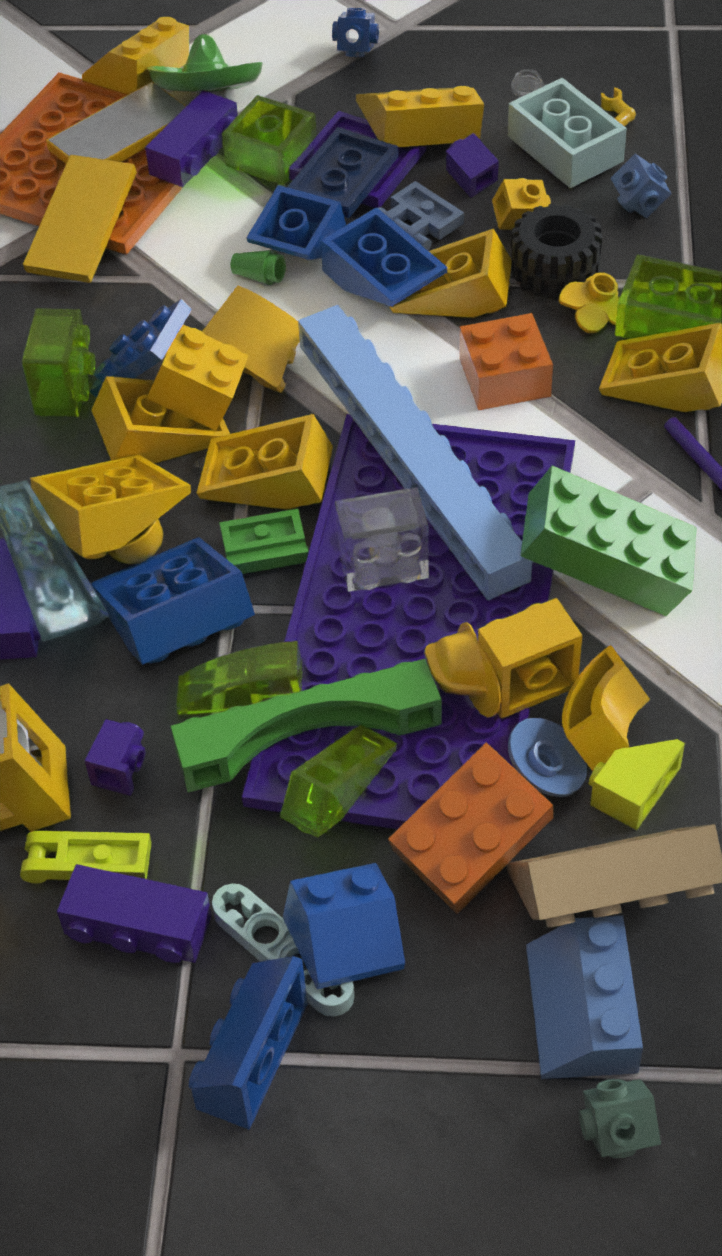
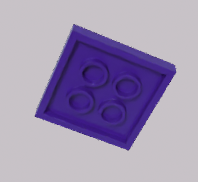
M338 111L289 167V179L293 180L337 127L377 139L368 121ZM427 145L398 147V158L363 200L362 204L373 208L381 207L426 152Z

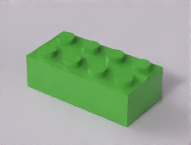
M552 465L529 492L520 556L667 616L693 591L697 527Z

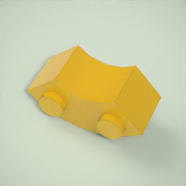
M609 645L599 653L579 674V677H577L568 692L562 713V725L567 739L592 771L599 762L606 764L615 750L629 747L627 740L629 724L638 710L650 701V698L612 645Z

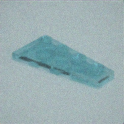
M28 481L0 486V527L42 642L100 624L109 616L107 610Z

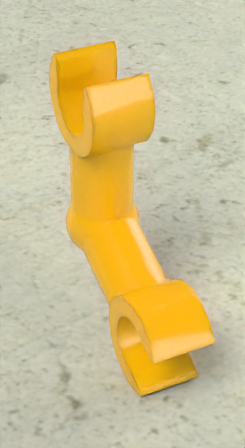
M614 87V98H609L604 93H601L602 109L615 111L618 115L614 119L624 127L635 119L636 112L622 100V91Z

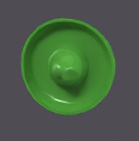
M201 34L194 40L183 68L150 66L147 69L153 82L165 90L183 92L228 91L256 82L262 72L263 62L228 66L215 40L207 34Z

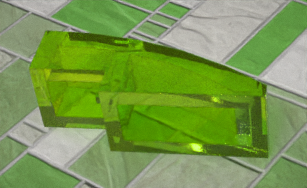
M298 641L243 649L210 660L180 675L178 681L177 714L224 712L235 706L243 707L262 702L263 698L289 695L302 691V658Z

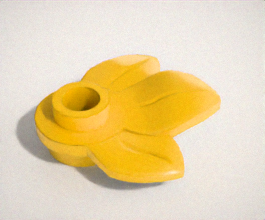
M595 273L587 278L585 282H571L560 293L559 303L576 310L575 319L577 325L587 333L601 331L608 321L620 327H625L628 322L629 309L618 297V284L616 280L607 273Z

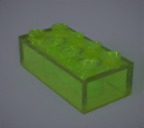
M639 254L636 255L618 301L615 336L632 339L720 322L722 324V271Z

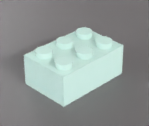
M560 78L509 103L508 137L569 188L624 162L627 128L565 79Z

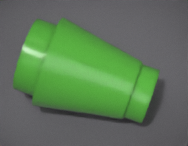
M275 250L242 252L233 254L230 268L233 274H238L266 285H273L283 280L286 271V261L284 256L278 254Z

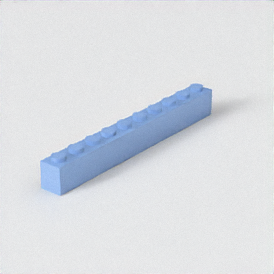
M335 305L298 320L300 348L486 599L491 600L531 582L533 561L520 556L522 541L513 531L512 524L507 515L499 513L492 504L487 489L483 486L479 487L474 481L468 465L465 461L457 459L452 452L448 439L436 432L427 412L419 410L413 401L409 389L399 384L395 379L391 366L387 362L383 363L378 357L371 340H365L361 335L354 318L351 316L347 317L340 306Z

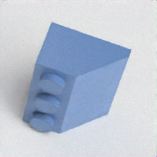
M623 915L575 918L576 922L562 925L526 944L541 1079L639 1073L643 1044Z

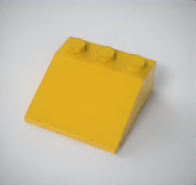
M457 86L455 88H426L423 90H395L383 93L356 94L358 106L380 141L398 147L454 143L459 139H465L472 133L480 139L484 102L474 88Z
M141 455L30 478L35 523L86 559L101 558L108 551L122 548L191 493L190 484Z

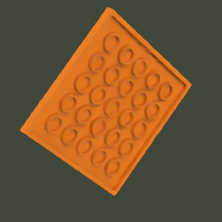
M58 72L0 134V214L40 226L66 166L65 162L48 150L46 140L125 97L127 94ZM145 149L122 161L134 164L137 173L106 245L107 249L125 255L129 253L183 188L149 175Z

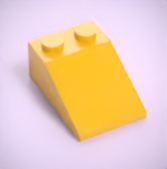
M494 229L430 250L429 252L447 266V273L389 308L392 313L472 318L486 313H494L507 305L512 260Z
M721 322L617 341L599 387L601 395L681 412L709 410L720 407L722 403Z
M106 376L91 409L111 460L141 455L152 463H158L207 449L211 438L230 434L224 419L221 420L215 431L146 399L154 380Z
M314 414L211 438L196 494L200 499L286 510L322 502L333 445Z

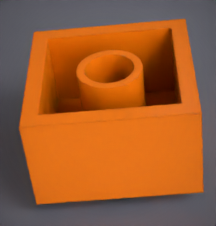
M532 313L460 326L459 359L478 411L551 397L553 363Z

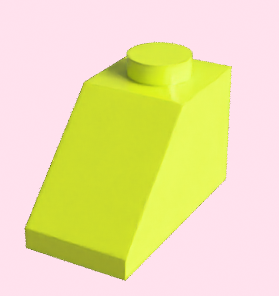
M675 739L615 750L606 764L599 762L590 776L588 782L592 787L590 805L637 830L680 770L685 743Z

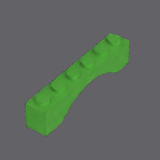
M421 659L414 662H402L394 667L372 673H360L352 678L330 684H319L308 690L289 695H277L255 704L243 707L235 706L217 714L201 718H190L183 723L171 725V731L187 792L189 793L230 782L243 766L261 751L284 738L307 730L329 726H361L404 735L441 725L442 699L426 659Z

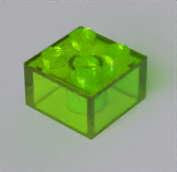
M256 95L222 133L226 166L285 185L289 180V167L317 136L315 113Z
M36 308L22 358V365L35 415L79 417L82 402L88 401L89 375H94L96 361L95 354L89 352L88 349L90 330L88 325H83L80 309Z

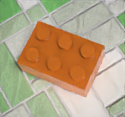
M486 742L388 840L393 852L458 914L553 819V804Z

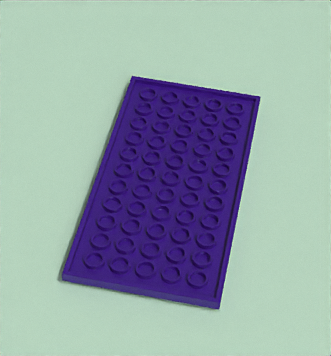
M346 414L269 699L277 695H289L308 690L319 684H330L346 680L360 673H372L391 668L402 662L426 659L424 651L427 645L435 643L443 637L456 634L460 625L464 622H468L472 626L478 640V629L486 626L489 622L522 612L533 604H542L549 601L554 570L533 562L531 582L491 600H487L351 415ZM432 424L439 435H444L448 439L452 452L457 459L465 461L468 465L472 478L478 486H483L487 489L492 504L499 513L507 515L512 524L513 531L522 541L529 492L552 465L571 473L576 440ZM434 679L442 699L441 725L404 735L361 726H329L307 730L284 738L264 749L252 759L242 794L243 807L399 829L486 742L514 768L508 752V739L511 731L518 723L529 719L531 707L502 719L498 713L496 716L487 718L480 714L468 696L445 693L439 688L437 681Z

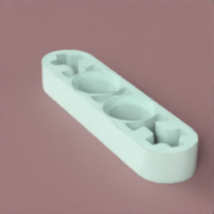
M232 883L219 888L213 895L212 906L217 924L260 962L300 954L283 918L248 888L241 884ZM241 902L242 912L248 918L245 925L243 916L236 910L231 909L226 913L225 904L230 903L235 906ZM264 926H271L279 932L278 937L273 942L267 944L255 941L253 934L257 929ZM308 970L304 971L307 1001L318 1012L325 1016L335 1017L344 1014L351 1008L354 1001L353 981L330 986V989L341 986V996L338 998L336 995L331 994L325 998L324 988L316 989Z

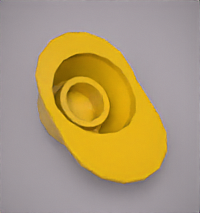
M464 622L460 625L456 634L443 637L437 642L427 645L424 654L430 672L443 692L468 696L480 714L487 718L493 717L499 711L501 702L498 677L489 657L477 640L472 626L468 622Z

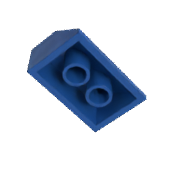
M295 956L252 963L245 979L240 977L236 981L230 996V1005L232 1006L225 1020L220 1018L214 1025L209 1042L212 1047L205 1061L199 1060L195 1064L189 1079V1088L192 1091L196 1110L250 1130L308 1005L302 959Z

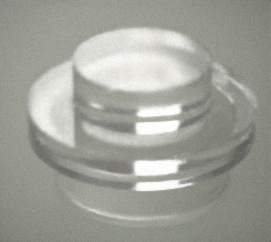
M531 69L521 70L515 74V78L511 82V91L520 98L543 87L544 82L537 71Z

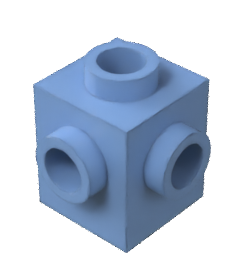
M634 154L610 178L620 194L617 199L622 207L630 213L635 210L645 218L651 215L672 194L664 182L667 179L664 171L655 163L650 164L637 154Z

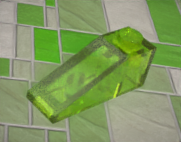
M360 724L291 772L280 817L295 825L300 831L312 834L318 838L342 820L395 752L397 743Z

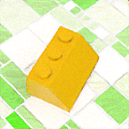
M172 17L158 18L157 21L140 30V32L123 41L122 44L104 55L82 74V80L128 95L153 81L150 78L147 67L181 68L186 64L189 56V25L179 23Z

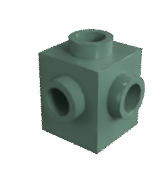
M609 1079L598 1083L596 1088L583 1091L585 1109L578 1111L581 1132L585 1141L592 1140L602 1157L626 1158L634 1155L638 1149L661 1145L654 1096L641 1079L627 1082L621 1079Z

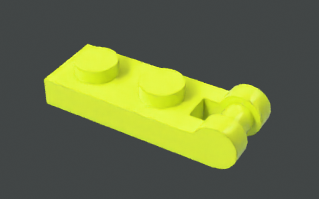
M32 831L27 834L25 850L28 852V858L22 862L20 877L26 882L35 884L45 882L47 879L70 880L75 865L78 864L147 879L152 843L150 834ZM51 852H57L56 858H46V855H49Z

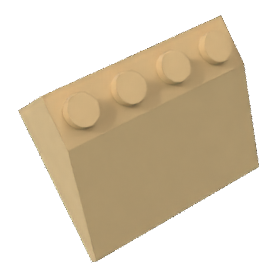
M712 824L678 828L515 861L507 864V870L531 918L534 920L545 919L547 927H555L576 922L574 913L592 910L593 917L597 918L621 913V903L638 900L640 908L669 903L667 897L669 893L685 890L686 898L714 894L713 884L722 883V853L716 826Z

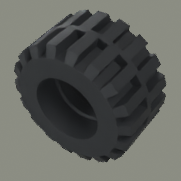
M548 204V207L538 206L534 208L533 212L527 211L522 214V218L517 219L514 223V228H512L511 272H514L513 277L515 280L521 282V286L526 290L533 289L535 294L541 295L544 293L548 294V297H556V295H560L561 291L569 283L585 282L590 276L599 273L603 234L601 233L602 228L600 224L595 223L596 218L591 214L586 215L583 209H574L571 205L565 204L563 206H557L556 204Z

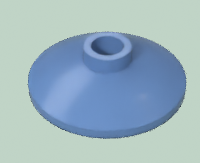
M529 718L518 723L511 731L508 739V752L514 768L539 792L555 797H565L575 793L583 785L587 776V763L567 739L563 727L547 719Z

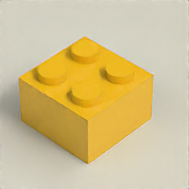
M183 324L162 360L146 399L216 431L233 399L249 355L239 351L232 345L224 344L205 335L196 328H190Z
M557 598L542 604H533L522 612L504 619H495L478 629V641L489 657L500 684L501 702L497 713L501 719L570 691L573 683L579 677L582 634Z

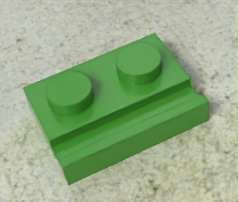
M298 509L219 522L226 559L236 566L242 574L306 563L308 548Z

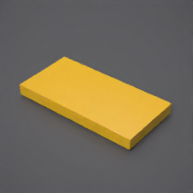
M70 155L23 262L25 271L27 273L91 283L136 176L135 165Z

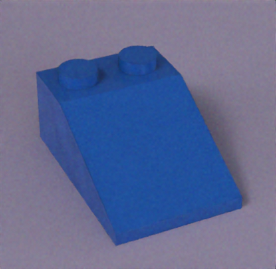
M377 207L321 240L322 271L346 292L391 307L447 273V266Z

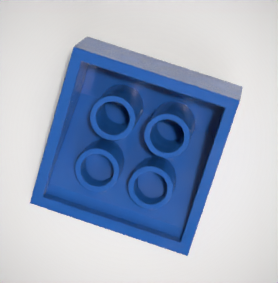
M200 537L157 554L140 564L131 565L90 583L92 591L128 650L142 665L160 662L167 658L170 652L184 646L198 645L204 642L207 636L220 630L234 629L240 626L245 619L255 615L242 572Z

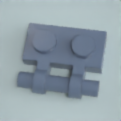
M416 181L390 197L391 210L386 211L382 207L378 208L427 250L430 249L432 242L425 236L431 234L438 240H441L464 224V212ZM408 219L414 224L409 226L404 221Z

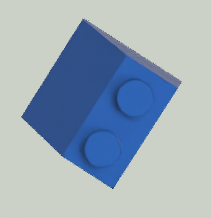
M278 185L247 235V242L307 260L322 258L321 240L346 226L341 203Z
M376 863L290 881L283 920L316 989L404 969L405 958L395 897Z

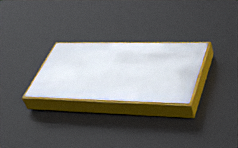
M152 81L46 140L47 147L50 152L66 164L70 155L122 162L145 149L186 105Z

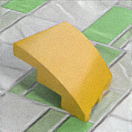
M237 285L202 332L224 344L232 345L239 351L249 355L243 372L253 376L260 385L281 393L286 385L282 379L287 364L294 362L296 347L300 342L298 321L267 299Z

